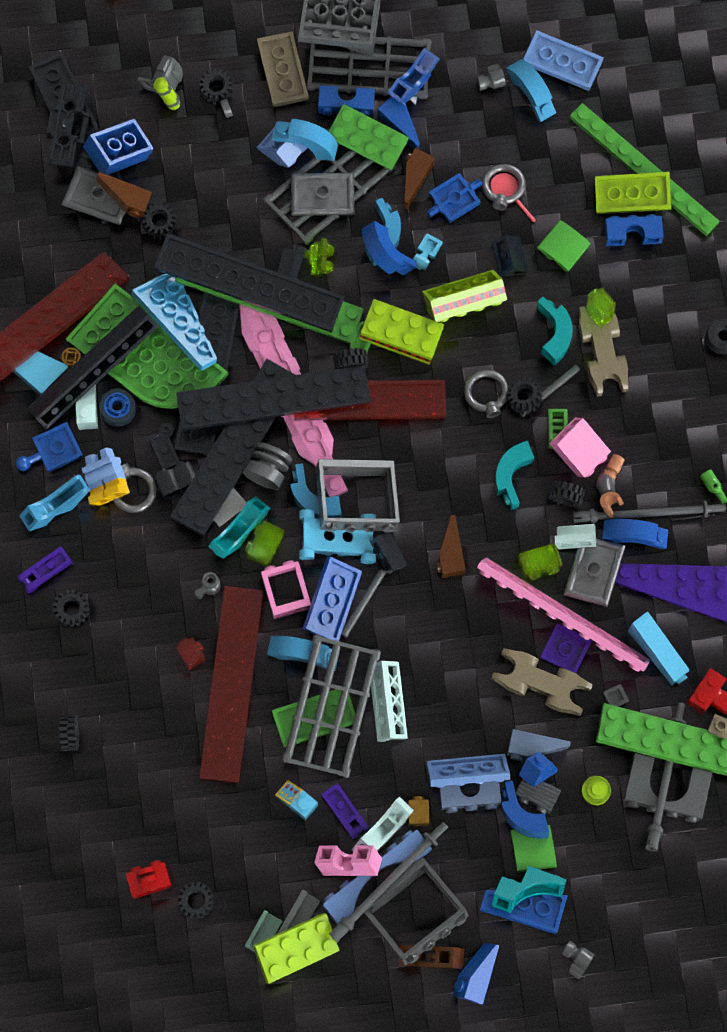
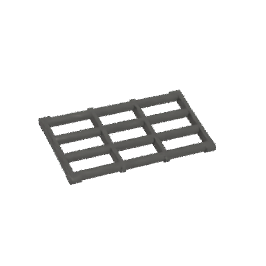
M391 36L376 37L375 44L387 45V53H373V57L360 52H354L353 50L349 52L315 49V43H311L307 91L320 90V85L338 86V92H347V94L356 93V88L375 89V94L387 96L389 95L387 92L390 90L388 88V78L397 79L406 73L389 71V63H414L418 57L390 54L391 45L425 47L430 51L432 41L431 39L391 38ZM314 57L350 59L349 68L313 66ZM353 59L386 61L385 71L353 69ZM313 73L347 75L348 85L313 83L312 75ZM352 76L385 78L384 87L351 85ZM428 80L424 84V90H419L413 97L427 99Z
M349 150L337 161L335 159L334 161L328 160L332 165L323 173H334L337 170L340 173H348L342 166L357 153ZM313 157L294 173H307L321 160ZM365 159L350 173H354V179L369 167L373 161ZM383 167L362 186L354 180V187L357 189L354 192V202L362 195H366L371 187L392 171ZM290 177L262 200L305 245H308L313 240V237L340 216H326L304 235L298 227L312 215L299 216L291 222L285 216L291 210V200L280 210L272 203L291 187Z
M316 634L312 639L313 646L305 677L302 678L303 685L295 715L292 717L294 720L286 751L283 752L281 761L349 778L351 772L350 765L358 735L360 736L361 733L359 730L367 699L370 697L369 691L381 651L324 638ZM322 641L333 644L324 682L312 679ZM341 646L352 649L343 686L331 684ZM360 651L371 654L362 691L350 688ZM311 683L322 685L314 720L302 717ZM330 688L342 690L333 724L321 722ZM349 692L360 695L352 729L341 727ZM301 721L313 724L303 761L292 759ZM320 726L332 729L322 766L311 763ZM339 731L351 733L341 771L330 768Z

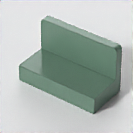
M264 910L245 947L255 952L253 945L276 935L283 921Z

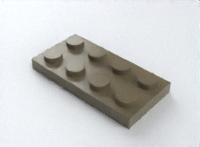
M293 32L258 38L257 44L273 107L309 100Z

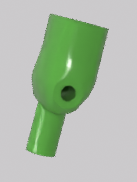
M712 469L704 472L700 478L706 488L716 494L721 504L726 503L727 497L722 491L721 483Z

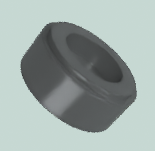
M227 98L221 100L220 103L226 118L232 117L233 113Z

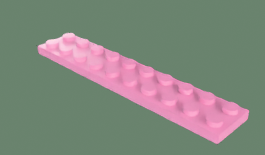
M486 557L479 563L477 568L481 570L480 573L487 578L493 577L501 587H509L514 590L513 594L521 599L525 597L530 600L529 604L537 609L541 607L546 610V615L556 620L558 618L562 620V624L568 629L572 630L574 628L578 630L581 637L597 642L595 645L604 651L608 649L613 652L612 656L620 661L624 659L629 662V666L635 671L639 672L641 670L644 672L648 666L650 659Z

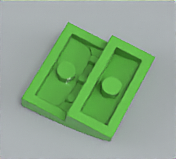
M559 220L538 245L537 249L549 260L553 259L567 272L591 243L572 227Z
M548 825L549 836L544 839L527 837L516 830H511L517 873L527 871L529 866L538 869L557 867L550 825Z

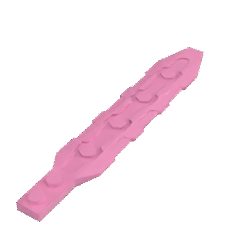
M240 305L242 335L250 352H253L260 369L265 360L269 359L295 375L301 374L299 371L300 367L284 340L285 336L277 319ZM319 411L281 416L284 418L292 435L291 439L302 458L315 467L318 459L333 460L334 439L327 424L323 422ZM324 475V485L329 497L340 496L348 492L341 475Z

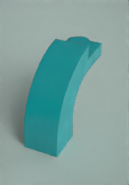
M542 297L538 301L536 308L552 323L555 335L543 346L541 353L555 366L564 357L569 348L573 331L572 322L563 305L555 309L556 307L551 300H546Z
M528 441L513 446L503 455L495 475L497 495L505 493L503 495L506 506H510L511 510L518 508L520 503L512 484V475L517 469L532 464L534 461Z

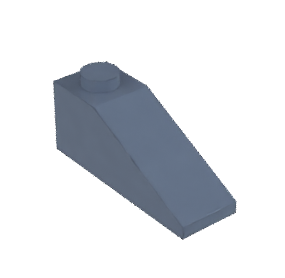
M513 729L507 755L511 756L513 760L522 761L538 751L545 755L568 749L571 742Z

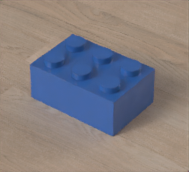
M135 119L91 134L83 146L98 171L106 175L147 160L154 149Z

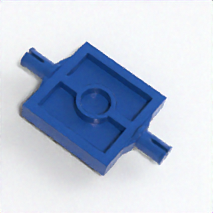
M458 173L429 192V196L434 201L435 206L427 210V214L429 217H432L440 212L449 223L453 222L480 205L481 201L475 195L474 190L483 185L482 181L478 178L474 182L469 183Z

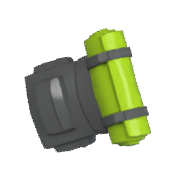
M164 55L152 80L141 77L137 80L144 89L154 91L160 95L165 106L169 109L176 110L180 107V99L175 90L178 83L181 82L183 71L180 64L174 58Z

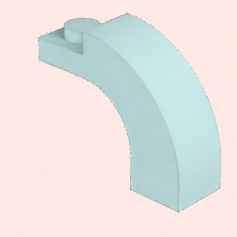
M399 797L381 819L360 838L356 845H373L378 852L402 827L414 810Z

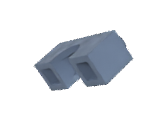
M490 781L478 784L479 792L473 797L463 795L460 786L457 785L439 788L441 810H446V813L458 812L460 808H465L466 811H475L477 807L485 806V809H496L497 805L501 804L499 782Z

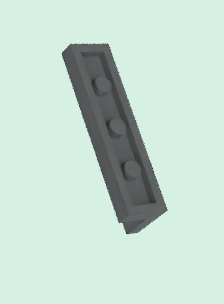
M302 889L278 933L311 919L320 900Z

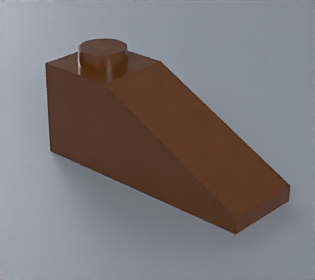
M415 148L413 153L409 152L405 159L407 163L405 209L409 208L435 163L434 157Z
M99 172L96 182L124 211L128 212L130 216L143 218L152 192Z
M455 515L450 517L439 554V561L436 562L437 573H441L442 578L463 575L466 570Z
M400 945V949L403 953H406L414 945ZM434 946L429 951L422 952L414 963H408L406 966L463 969L464 949ZM399 958V965L405 966Z

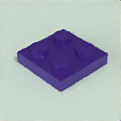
M557 623L540 659L558 668L576 673L592 640H586L579 633Z

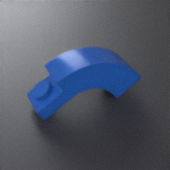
M423 48L410 69L402 77L396 79L387 93L401 104L406 103L427 82L432 75L430 73L440 58L426 48Z
M374 221L362 229L363 240L370 256L385 272L391 274L396 271L405 275L416 268L415 260L400 253L393 246L387 227Z
M632 519L604 520L602 535L604 540L617 544L633 542L658 549L667 548L668 530L658 527V524Z
M513 781L505 782L504 789H502L504 802H501V811L507 823L524 836L537 839L548 838L549 829L545 813L531 814L523 810L517 801Z

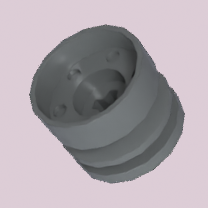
M258 442L254 447L256 451H252L251 454L256 461L249 460L243 474L251 481L263 487L279 490L284 480V476L280 472L288 471V465H291L292 458L275 446Z

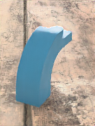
M520 59L506 67L512 83L519 86L528 97L538 121L542 122L556 113L549 89L531 64Z
M292 119L291 122H276L272 136L275 142H290L306 146L314 153L318 160L334 161L338 147L336 139L327 130L316 124L298 119Z
M383 198L376 200L375 208L384 226L388 228L389 238L393 246L397 248L401 233L398 211L392 212L389 203H385ZM365 246V252L372 266L377 265Z
M303 463L295 464L296 471H292L293 481L298 483L290 484L292 496L301 510H314L315 518L319 519L318 497L311 493L306 485ZM339 496L326 497L327 518H341Z
M271 636L267 655L280 660H295L308 663L313 643L310 640L296 637ZM321 644L316 666L326 670L332 651L329 646Z

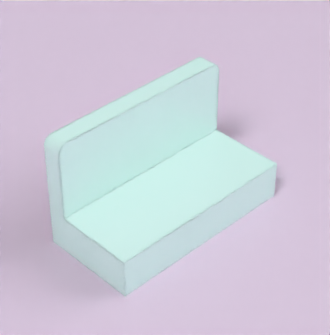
M595 524L557 527V536H555L557 548L596 547Z

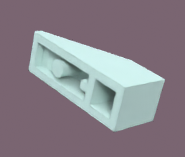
M96 384L76 402V418L79 430L98 429Z

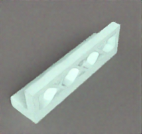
M379 661L376 664L371 684L377 742L391 739H408L399 662ZM388 667H393V676L389 674ZM391 686L395 688V696L391 693ZM393 705L397 707V715L393 712ZM396 724L400 727V734H396Z

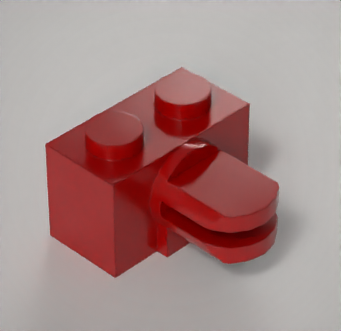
M710 668L686 704L702 715L709 706H713L723 714H727V693L721 689L727 679Z
M160 860L149 863V867L142 869L141 866L129 869L130 872L126 873L134 899L172 887L165 862L161 863Z

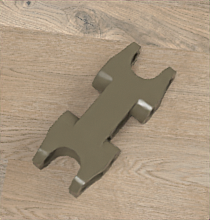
M610 302L604 303V317L599 320L590 318L585 306L579 307L578 310L581 342H591L594 360L587 361L589 381L597 397L602 396V383L606 379L616 380L622 392L628 391L627 361L624 355L616 357L612 338L620 336L617 317Z
M503 648L501 655L513 663L514 671L508 675L493 673L491 680L506 690L521 696H525L528 688L547 696L545 702L547 707L563 713L581 715L583 709L571 701L569 697L570 692L575 689L590 692L593 686L591 683L581 678L578 674L563 668H559L556 675L536 668L539 661L538 658L525 652Z

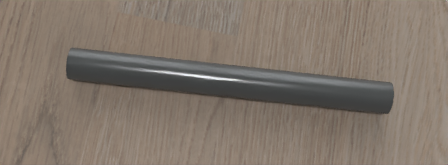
M574 365L542 391V400H545L579 372V367ZM524 411V414L520 415L524 417L527 413L526 411Z
M378 570L343 628L341 635L345 638L348 637L386 574L384 570Z

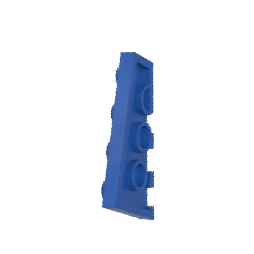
M496 890L485 891L480 911L555 935L557 934L568 895H562V897L553 895L531 896L519 902L512 912L509 913L492 906Z

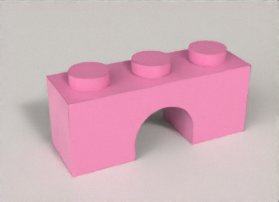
M355 845L353 854L342 852L338 846H319L314 863L323 876H377L382 858L373 845Z

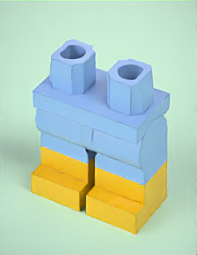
M104 448L99 451L101 460H98L96 454L85 457L86 466L82 468V471L85 474V480L90 489L89 504L101 506L130 493L120 464L121 460L119 457L114 456L111 448Z

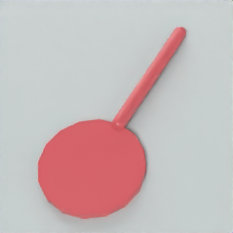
M507 173L496 175L490 184L491 191L495 195L504 194L510 196L518 189L516 179ZM519 200L515 201L531 221L535 222V218Z

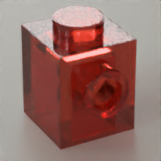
M192 637L190 639L185 638L178 643L179 646L176 647L177 652L188 670L206 661L202 653L204 648L199 640L195 642Z

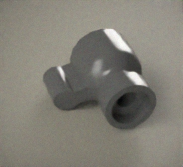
M499 64L487 66V76H477V84L480 91L487 89V87L496 89L506 86L505 77Z
M208 572L204 574L201 581L202 587L195 591L196 598L202 599L205 594L215 595L220 591L221 582L215 573Z
M569 941L562 952V955L573 959L569 973L577 979L581 978L595 954L584 947L577 948L576 944Z

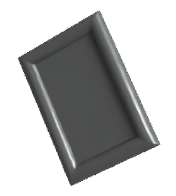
M77 166L61 205L120 225L126 211L96 182L98 172Z

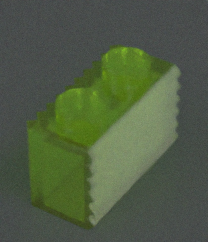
M604 288L595 289L588 295L586 312L597 326L601 328L613 320L616 302H613V299L604 291Z
M263 521L262 525H257L254 531L256 536L253 542H248L245 551L247 552L246 556L248 559L268 567L285 532L283 529Z
M555 543L518 555V561L525 579L535 580L546 572L549 575L559 572L563 565Z

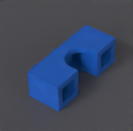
M320 85L318 113L326 116L338 114L342 105L345 104L368 117H373L375 89L356 88L355 97L352 100L346 101L339 97L338 86Z
M654 214L645 217L631 215L627 218L612 216L607 218L604 224L606 246L625 245L626 233L630 231L638 232L642 237L643 244H661L664 237L662 216Z

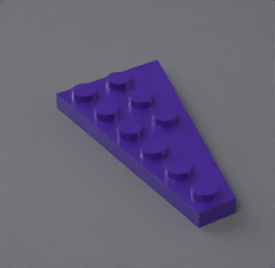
M620 563L615 584L727 623V566Z

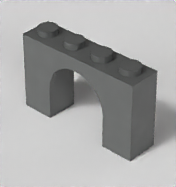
M637 753L634 754L623 802H626L627 806L632 808L642 806L646 807V811L655 813L658 797L653 793L650 786L654 758ZM692 768L684 796L677 801H665L663 811L666 813L665 815L672 818H677V816L685 817V821L692 823L700 821L704 814L712 772Z

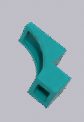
M252 498L246 503L233 522L208 547L221 558L227 557L242 546L251 530L261 524L270 507L259 498Z
M529 866L521 883L502 876L494 893L492 906L511 913L519 902L531 896L553 895L562 897L566 879Z

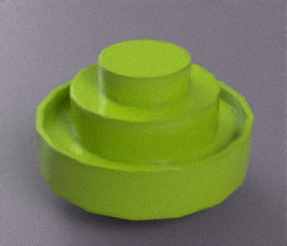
M592 776L584 782L581 792L587 803L598 806L608 800L611 795V787L605 778Z

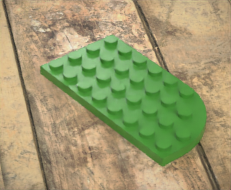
M114 284L66 338L67 342L85 355L140 305L139 302L117 284ZM140 305V307L150 316V314ZM156 321L155 323L158 327L107 373L143 402L167 409L178 408L176 392L217 387L228 376V372L217 363L201 371Z

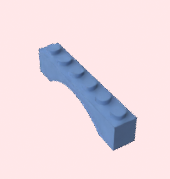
M410 830L402 837L403 841L398 845L393 843L386 849L388 853L381 857L382 861L379 872L393 865L401 864L425 840L418 830L414 832ZM429 846L414 862L428 854L432 848ZM356 876L351 882L347 880L340 886L341 890L338 893L334 894L332 892L324 898L325 903L323 907L337 925L341 922L340 919L342 917H348L354 912L355 903L361 890L373 876Z

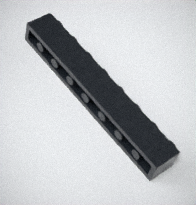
M138 305L27 409L47 430L148 337L158 325Z

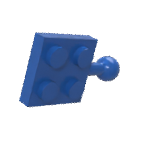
M65 422L33 437L32 439L39 452L29 457H18L15 465L18 470L26 471L32 463L42 459L50 473L82 458L83 454L68 423Z

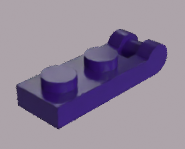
M60 546L21 573L17 579L25 585V590L29 594L73 562ZM32 575L36 578L33 582L29 579Z
M338 783L321 794L352 840L356 839L362 831L366 832L369 830L368 825ZM356 820L358 825L352 828L350 823Z

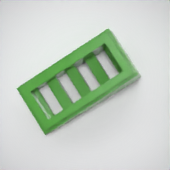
M548 409V444L559 434L553 432H561L568 425L567 409ZM552 417H563V419H552ZM553 424H563V426H553Z

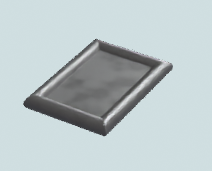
M291 173L292 216L355 215L354 173Z
M596 539V547L577 548L563 596L608 607L625 545Z

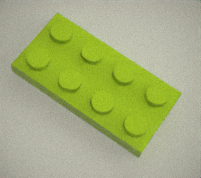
M669 172L595 176L597 214L671 210Z
M326 913L317 915L253 945L266 983L270 984L340 951L337 942L328 934L332 931Z

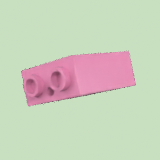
M290 560L284 562L283 566H269L264 568V571H261L274 619L309 610L311 603L298 561ZM295 570L304 599L276 607L268 577Z

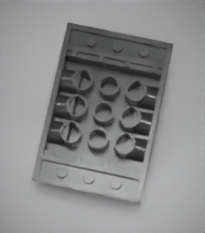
M304 0L298 42L341 46L373 57L381 0Z

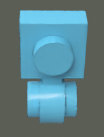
M427 233L417 249L421 254H416L413 258L416 261V268L426 270L430 262L427 258L434 259L443 242Z

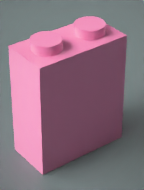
M575 417L549 443L575 475L583 478L592 475L594 468L598 464L603 463L611 452L583 418Z

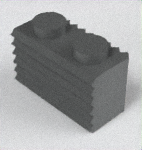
M522 779L516 791L517 801L527 806L529 803L535 806L537 812L541 814H546L547 812L550 814L561 790L544 781L532 787Z

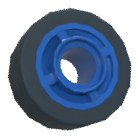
M120 388L111 389L101 397L99 403L100 413L104 421L109 425L116 427L124 426L132 421L136 413V404L128 391ZM117 404L123 406L122 409L118 411L114 410L113 407Z

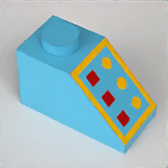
M289 780L275 795L305 821L318 806L316 800Z

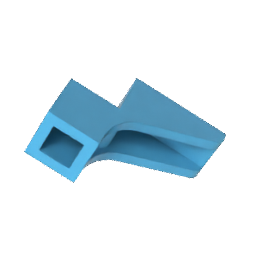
M81 475L74 476L46 498L28 505L19 516L28 531L44 527L54 516L72 511L90 489Z

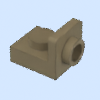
M714 714L708 725V733L726 739L727 719Z

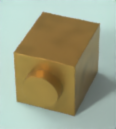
M422 796L412 797V800L408 801V805L414 810L409 816V826H429V800H424Z

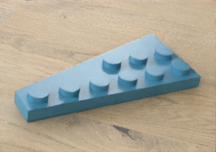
M164 273L133 289L131 295L201 371L216 363L217 357L204 334L203 326L199 323V317L189 295L186 294L184 284L175 282L174 276Z

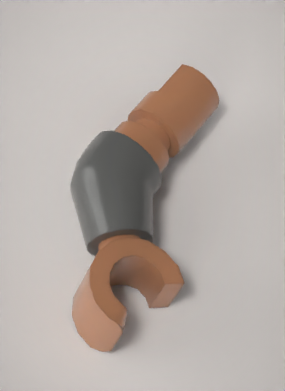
M616 454L612 456L605 468L606 470L603 474L599 475L596 482V488L601 495L600 504L608 517H613V511L610 507L612 504H624L620 495L615 492L614 485L616 483V476L619 474L625 460Z

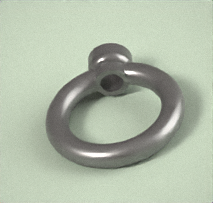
M499 164L491 167L482 178V190L486 197L493 201L492 207L496 210H506L507 204L517 201L523 195L526 188L523 173L518 168L509 164ZM506 171L515 175L518 179L517 191L510 196L504 194L495 195L489 187L490 178L494 174Z
M481 370L472 374L466 381L464 396L472 408L485 412L487 418H493L501 414L500 408L508 399L507 391L509 386L506 379L498 372ZM489 377L495 379L500 384L502 393L496 402H489L486 405L480 404L473 398L471 389L478 379Z
M128 463L121 465L125 479L136 475L142 477L147 482L149 494L146 500L139 505H128L120 497L113 501L118 508L125 512H142L150 507L155 500L157 492L156 483L147 471L140 468H130Z

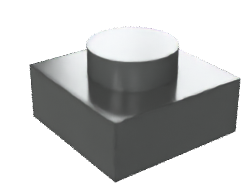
M621 684L602 693L607 704L620 707L629 702Z

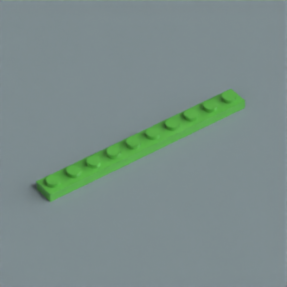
M583 103L570 115V119L633 174L662 172ZM670 179L671 206L707 236L719 224V220Z

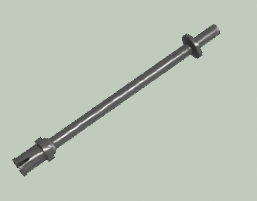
M704 500L701 506L613 511V517H608L605 512H597L594 509L573 512L572 516L580 517L573 518V524L589 522L590 524H595L598 520L695 513H703L704 518H707L710 512H725L726 506L725 504L707 505V501Z
M678 703L675 718H670L671 721L686 724V721L683 720L684 703ZM667 760L663 771L653 824L647 828L648 838L645 849L649 851H658L660 835L663 834V829L660 825L674 763Z
M442 822L430 835L425 832L424 836L426 839L349 917H342L340 919L341 922L328 933L331 938L338 943L349 930L352 931L354 929V922L431 844L434 846L438 845L435 840L448 826Z

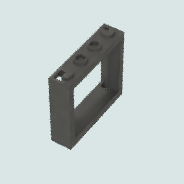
M318 459L315 473L320 530H327L328 532L345 530L347 532L363 530L365 532L384 531L387 533L396 531L400 519L394 461ZM324 475L385 476L389 519L327 518Z
M423 857L414 862L364 912V915L405 966L408 963H414L422 952L432 949L436 941L447 937L451 933V929L462 925L469 916L465 907ZM426 873L457 912L406 953H403L373 913Z

